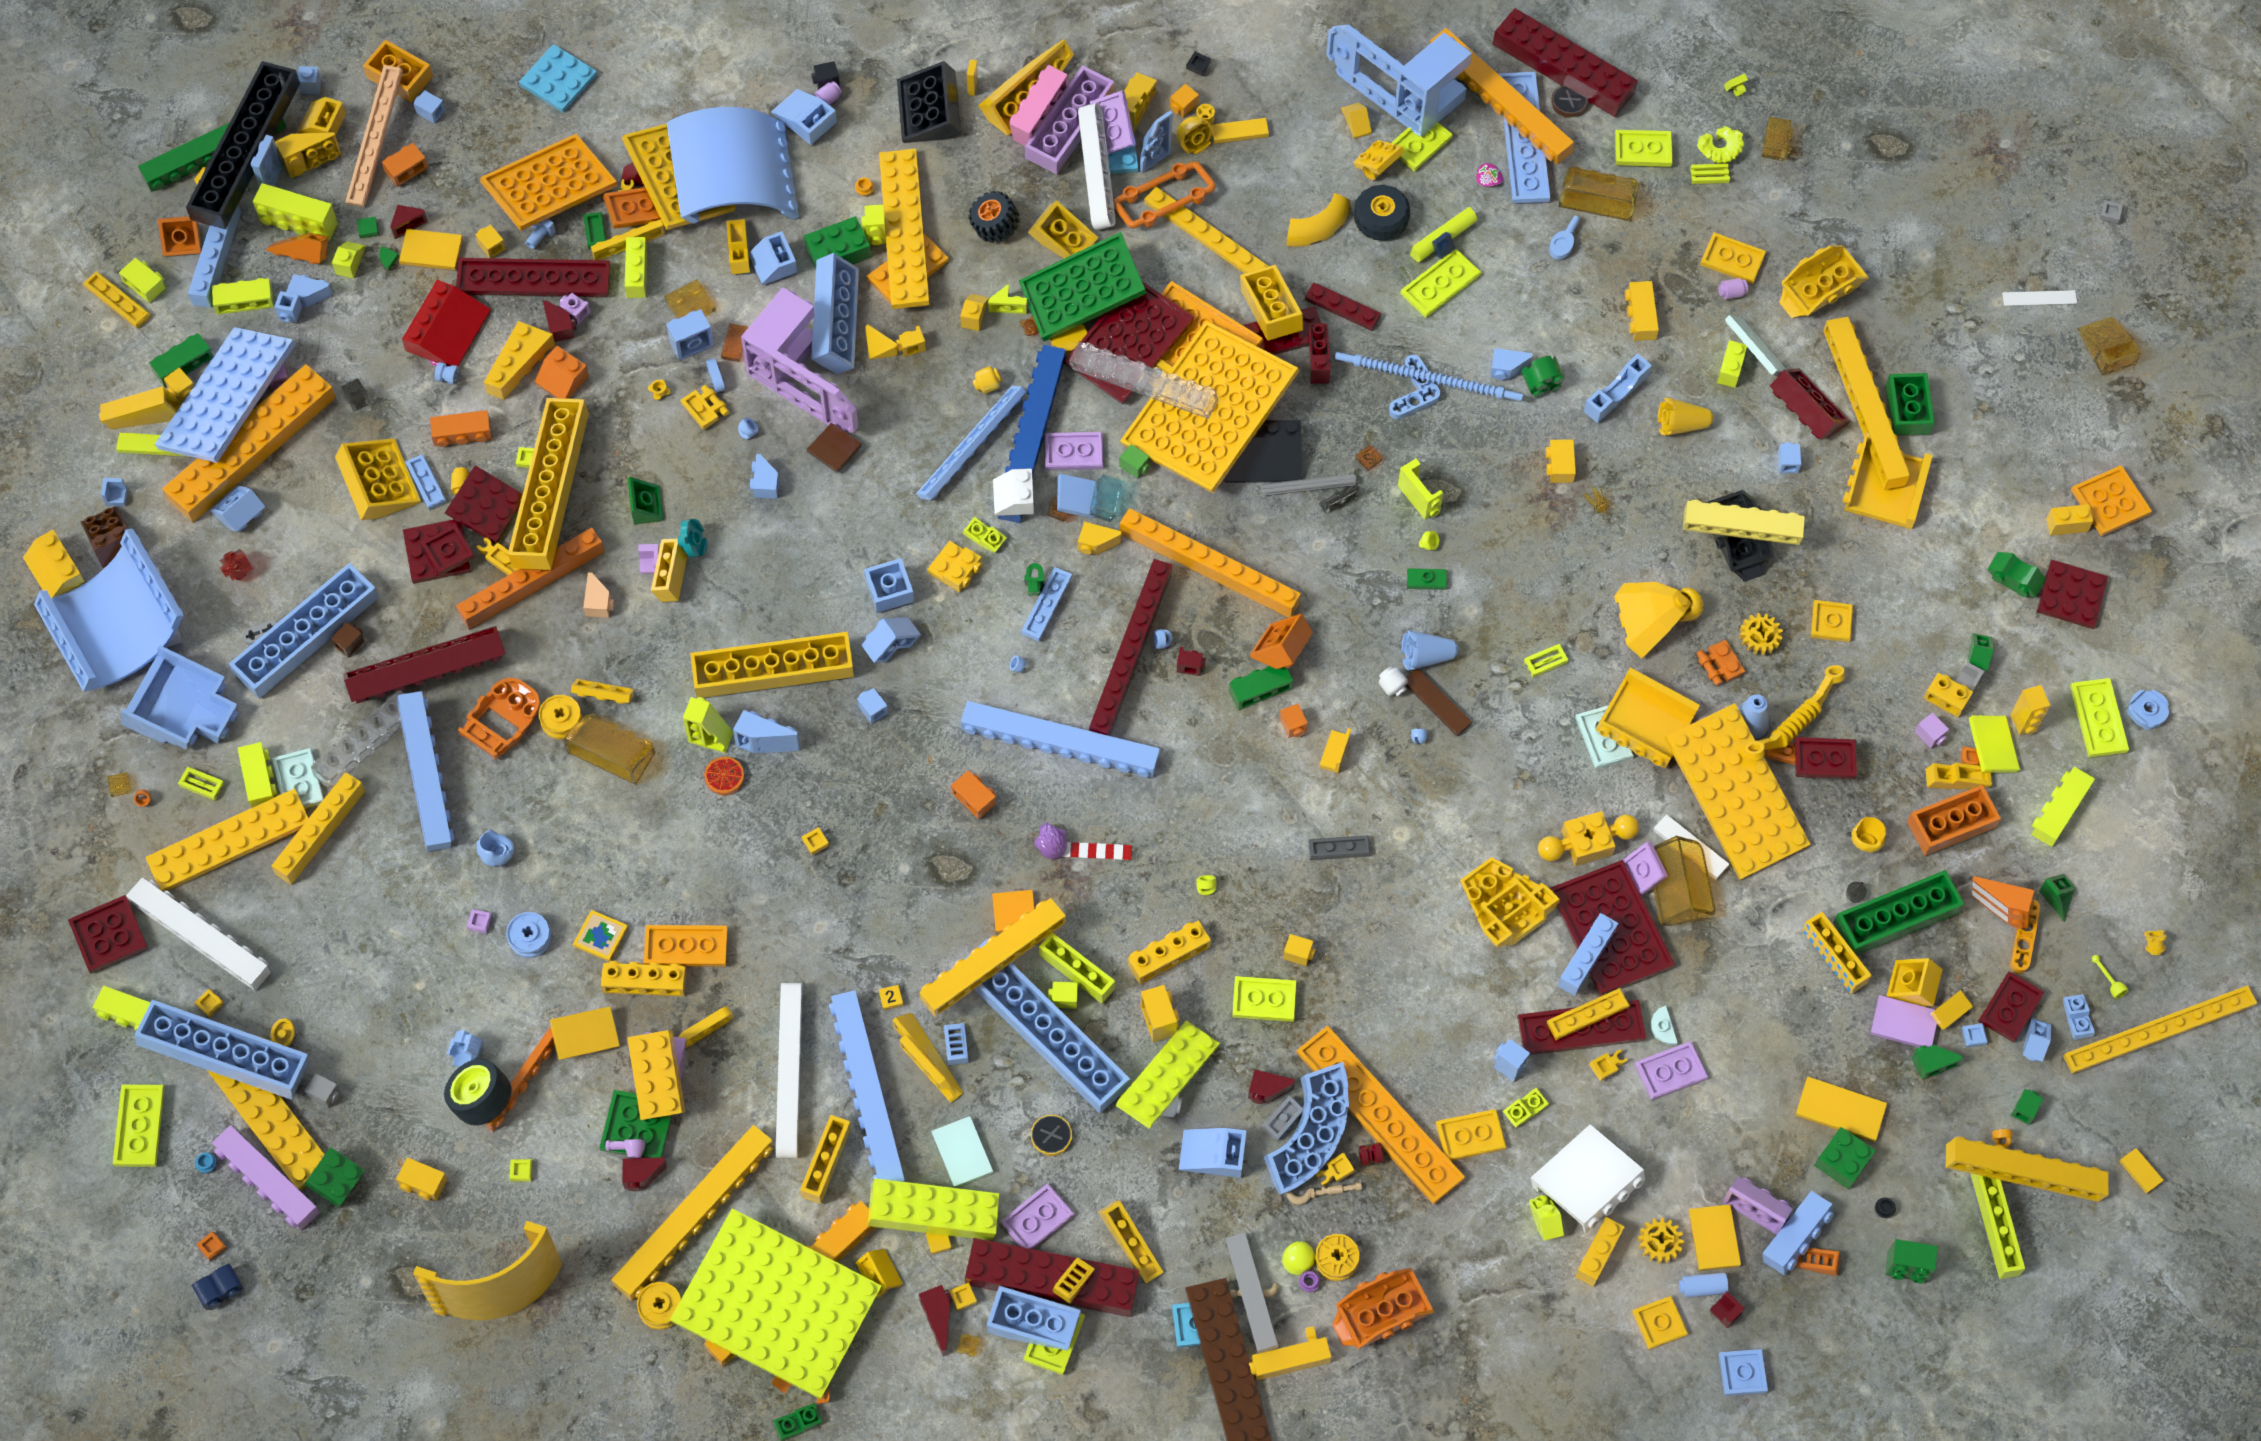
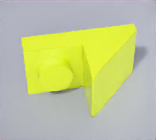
M1006 285L989 299V312L1027 314V298L1020 296L1009 297V285Z

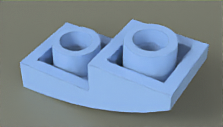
M2084 995L2064 997V1008L2073 1039L2094 1037L2095 1031L2088 1016L2090 1010Z

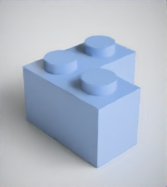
M909 617L884 618L877 623L874 631L866 636L862 647L874 663L887 662L897 649L910 648L921 634Z

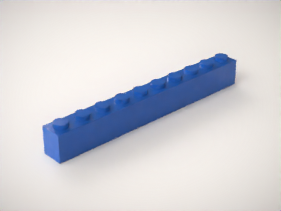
M1043 345L1042 351L1037 353L1036 362H1038V365L1032 371V379L1034 380L1028 386L1027 395H1029V398L1023 404L1022 411H1025L1024 416L1019 418L1018 428L1020 430L1019 433H1015L1013 444L1016 445L1014 450L1011 449L1009 461L1011 463L1010 466H1006L1005 473L1012 469H1032L1033 480L1062 374L1064 360L1066 359V349ZM1023 514L1000 515L998 519L1021 523Z

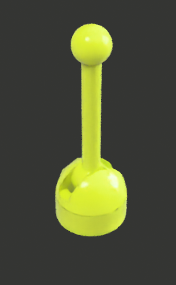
M2098 955L2092 956V962L2097 963L2111 982L2110 992L2115 999L2123 997L2129 991L2126 985L2119 981L2115 982L2100 962V957Z

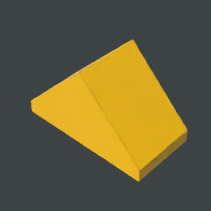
M1358 102L1341 107L1354 139L1372 133L1367 108Z

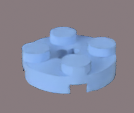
M2140 690L2131 698L2127 713L2137 725L2146 730H2151L2165 722L2169 715V704L2167 699L2155 690ZM2144 706H2146V707L2151 706V707H2152V710H2151L2152 712L2150 713V712L2145 711V707H2144Z

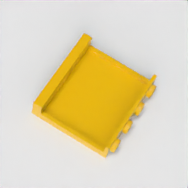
M1865 436L1863 443L1859 442L1856 454H1859V457L1854 459L1851 470H1854V475L1849 476L1847 483L1850 490L1849 492L1845 491L1842 501L1846 503L1844 511L1912 529L1933 455L1925 453L1922 459L1904 454L1905 464L1910 468L1911 472L1907 484L1884 490L1866 444L1868 437Z
M1630 667L1595 731L1599 732L1603 737L1616 741L1618 745L1629 748L1638 756L1651 760L1653 764L1666 768L1673 753L1665 737L1689 726L1700 705Z

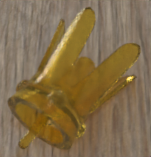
M1593 486L1592 491L1596 501L1587 493L1583 494L1584 498L1594 507L1596 513L1604 511L1607 514L1605 510L1610 504L1604 497L1601 486L1599 488L1602 496L1597 488Z

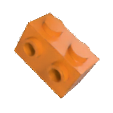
M414 143L404 146L400 151L382 161L385 173L397 187L428 168L426 158Z
M969 770L951 784V793L978 820L996 805L995 792L990 787L986 788L982 784L981 778L975 773L972 774Z

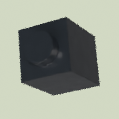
M835 61L813 66L814 73L811 74L813 85L817 84L818 90L831 82H835L840 87Z

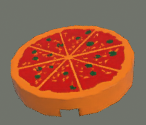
M718 757L707 765L704 773L705 783L710 791L718 793V795H731L737 792L744 782L743 767L734 758Z

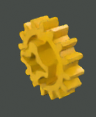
M1757 613L1756 618L1750 615L1748 620H1744L1739 630L1741 632L1739 639H1743L1742 646L1748 645L1747 651L1754 649V654L1761 651V654L1765 655L1766 650L1771 654L1773 648L1777 649L1782 640L1783 630L1779 629L1780 623H1774V617L1768 619V614L1761 617L1760 613Z
M1661 1217L1659 1222L1653 1218L1651 1224L1646 1222L1644 1224L1645 1229H1640L1639 1233L1641 1236H1638L1637 1241L1642 1243L1639 1244L1638 1248L1645 1250L1643 1256L1649 1255L1650 1262L1655 1258L1658 1264L1661 1263L1662 1259L1669 1263L1670 1257L1675 1260L1677 1258L1676 1253H1681L1682 1248L1680 1246H1683L1684 1240L1679 1238L1682 1237L1683 1233L1677 1232L1678 1225L1671 1226L1672 1220L1664 1223L1663 1217ZM1657 1229L1655 1233L1648 1234L1650 1231ZM1658 1238H1662V1242L1664 1243L1661 1244ZM1673 1247L1672 1250L1664 1253L1667 1248Z

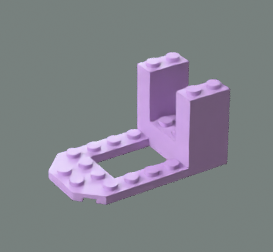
M782 287L741 336L747 375L825 424L830 425L832 422L843 431L848 430L849 433H854L858 428L856 407L840 391L837 385L828 383L821 375L812 373L803 365L804 361L812 353L813 330L805 327L815 316L814 306L810 301L798 297L794 291H788ZM793 377L820 394L821 401L817 402L807 392H801L796 389L792 383L788 382L790 378Z

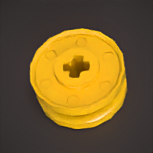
M554 695L542 703L539 709V720L545 734L551 738L561 740L568 739L579 731L582 725V714L578 703L572 697Z
M1344 1234L1326 1236L1316 1248L1315 1264L1319 1273L1330 1281L1340 1282L1349 1279L1355 1274L1359 1264L1357 1244ZM1334 1255H1338L1340 1260L1336 1261Z
M655 1282L649 1284L641 1291L637 1300L639 1317L646 1326L655 1330H664L675 1325L670 1319L681 1301V1296L677 1289L669 1283ZM662 1303L663 1308L658 1309L657 1304Z

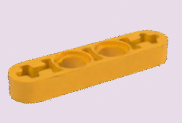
M2035 899L2029 922L2032 930L2025 931L2016 928L2010 967L2017 974L2025 973L2031 963L2040 913V904ZM2018 942H2027L2029 948L2026 950L2021 949L2018 946ZM2020 955H2024L2022 958V967H2018V963H2016L2019 960Z

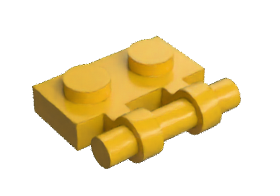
M708 385L702 386L701 390L704 393L701 395L697 390H694L680 400L682 406L703 430L719 420L717 412H720L724 417L730 413L724 401H720L716 396L717 393L712 388L710 389ZM706 401H711L714 405L710 407Z

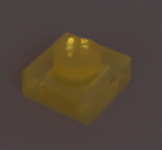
M128 772L107 776L111 797L132 793Z

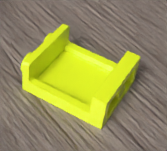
M1414 459L1400 468L1398 487L1426 520L1440 513L1444 493L1440 490L1433 495L1430 494L1418 479L1421 464L1417 459Z

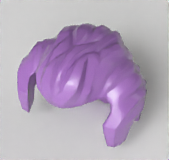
M1045 822L1039 826L1040 834L1034 840L1035 846L1046 858L1057 859L1062 857L1067 849L1066 831Z

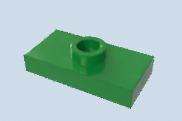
M1407 568V589L1446 590V569Z

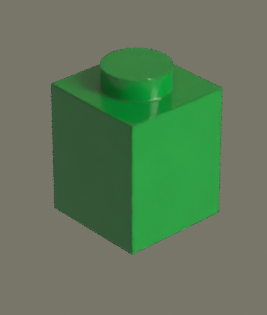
M2024 1089L2010 1116L2030 1125L2044 1098L2040 1097L2033 1090Z

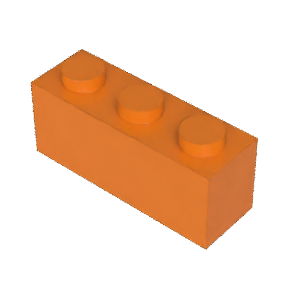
M488 410L430 417L431 438L434 446L462 445L468 442H485L492 439Z

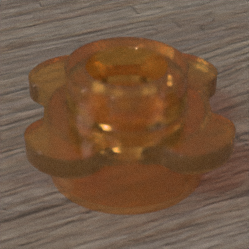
M1033 316L1027 320H1021L1020 326L1024 328L1025 335L1032 336L1039 332Z

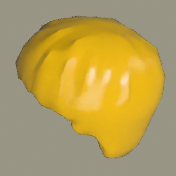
M1682 588L1679 591L1692 603L1678 621L1696 620L1704 609L1702 596L1692 588Z
M1874 817L1861 819L1851 832L1853 844L1863 852L1874 853L1880 850L1886 843V826L1882 821Z

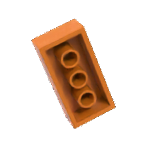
M1982 784L1911 812L1907 824L1924 856H1927L1995 829L2001 817Z

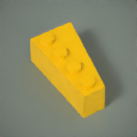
M518 321L484 381L487 394L504 400L520 384V380L532 371V367L545 357L546 352L549 349L552 350L555 346L553 334Z

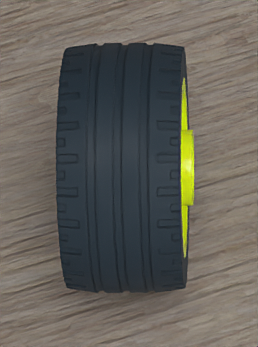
M474 1059L464 1063L452 1073L445 1086L444 1098L450 1110L460 1120L468 1125L479 1126L489 1123L504 1111L510 1101L512 1090L508 1078L495 1064L485 1059Z

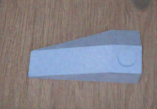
M1171 111L1158 118L1143 138L1140 159V171L1142 173L1171 154L1173 118Z

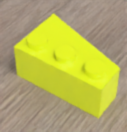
M691 697L683 716L688 742L726 753L733 736V731L710 702L701 697L697 699Z

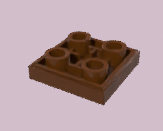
M831 422L807 448V452L838 473L862 446L859 441Z

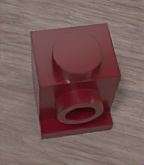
M1180 647L1176 672L1200 676L1201 669H1205L1206 658L1203 657L1202 653L1195 650L1184 651V647Z

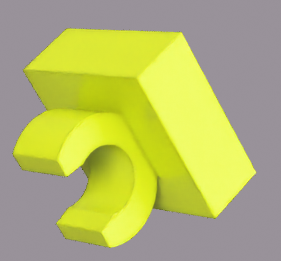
M1744 73L1725 83L1724 88L1726 92L1733 89L1736 97L1746 92V88L1743 85L1748 80L1746 74Z

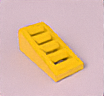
M1077 1257L1055 1284L1053 1292L1068 1303H1071L1095 1269ZM1077 1265L1084 1268L1087 1272L1084 1274L1076 1269ZM1072 1272H1075L1080 1277H1082L1081 1280L1071 1275ZM1067 1279H1071L1072 1281L1077 1283V1285H1072L1067 1281ZM1063 1285H1066L1067 1287H1069L1070 1289H1072V1291L1069 1292V1291H1067L1066 1289H1064L1062 1286H1063Z

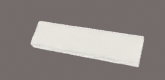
M1667 814L1654 827L1653 831L1713 879L1717 880L1728 868V862Z

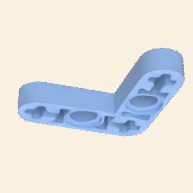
M1410 355L1405 359V368L1410 366V362L1416 364L1415 370L1420 368L1421 371L1426 370L1427 373L1429 372L1420 357ZM1413 377L1411 381L1417 390L1391 402L1389 407L1390 416L1394 419H1402L1437 403L1440 397V390L1437 384H1433L1432 381L1420 383L1416 380V377ZM1428 392H1430L1431 394H1434V393H1435V396H1434V397H1432L1431 395L1428 396ZM1414 398L1418 399L1420 403L1413 406L1409 401ZM1394 408L1401 409V412H1398V410L1394 411Z

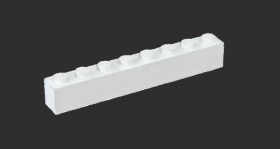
M141 878L126 895L132 905L252 990L256 991L271 973L266 960L260 956L258 958L252 955L253 952L246 946L240 947L237 945V941L229 934L225 936L221 933L222 930L213 923L211 925L206 923V919L197 912L193 914L189 911L190 907L182 901L180 903L174 900L175 897L166 890L165 892L159 890V886L154 881H147Z

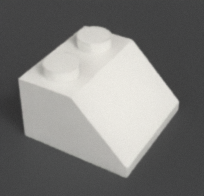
M1012 469L993 479L995 516L1034 514L1032 469Z

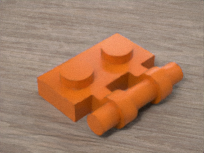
M1726 639L1708 647L1707 651L1710 655H1706L1703 650L1696 653L1700 665L1705 667L1708 672V678L1716 686L1723 683L1720 678L1722 676L1726 682H1729L1745 673ZM1715 662L1718 670H1715L1711 663Z

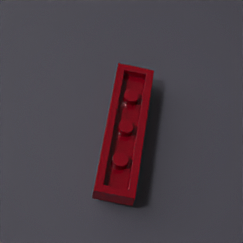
M1313 282L1305 295V301L1370 331H1373L1381 317L1380 312Z

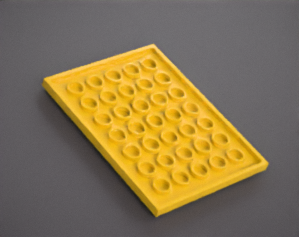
M1205 321L1120 442L1127 448L1132 444L1150 456L1149 459L1214 493L1300 371L1298 367Z

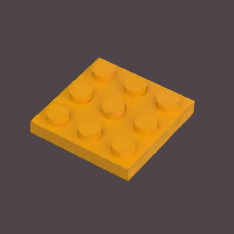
M2122 465L2071 488V492L2080 505L2089 504L2093 518L2092 524L2101 537L2149 516L2152 512Z

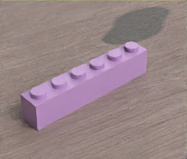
M231 1125L212 1142L215 1147L213 1152L221 1160L226 1158L230 1162L228 1166L236 1174L240 1172L244 1176L242 1178L249 1187L254 1185L258 1189L256 1193L264 1201L268 1198L272 1202L270 1206L278 1214L282 1212L286 1216L285 1221L292 1228L297 1226L300 1230H303L320 1213L317 1207Z

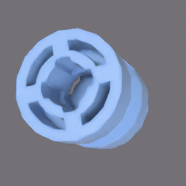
M439 362L435 369V381L442 382L445 380L448 384L455 385L459 376V367L455 365L447 367L445 363Z

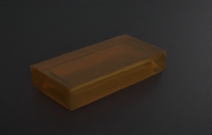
M729 323L721 359L740 362L743 353L741 336L748 329V326Z

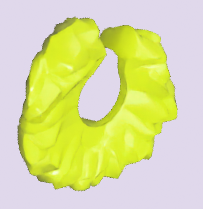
M1723 126L1716 131L1717 139L1724 138L1727 142V145L1723 148H1716L1713 145L1711 134L1705 133L1698 139L1697 147L1708 160H1712L1715 163L1731 162L1738 157L1739 153H1742V147H1744L1743 133L1738 130H1732L1727 126Z

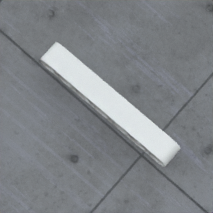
M1093 103L1080 107L1078 114L1091 222L1093 228L1098 231L1114 226L1116 219L1103 112L1099 103Z

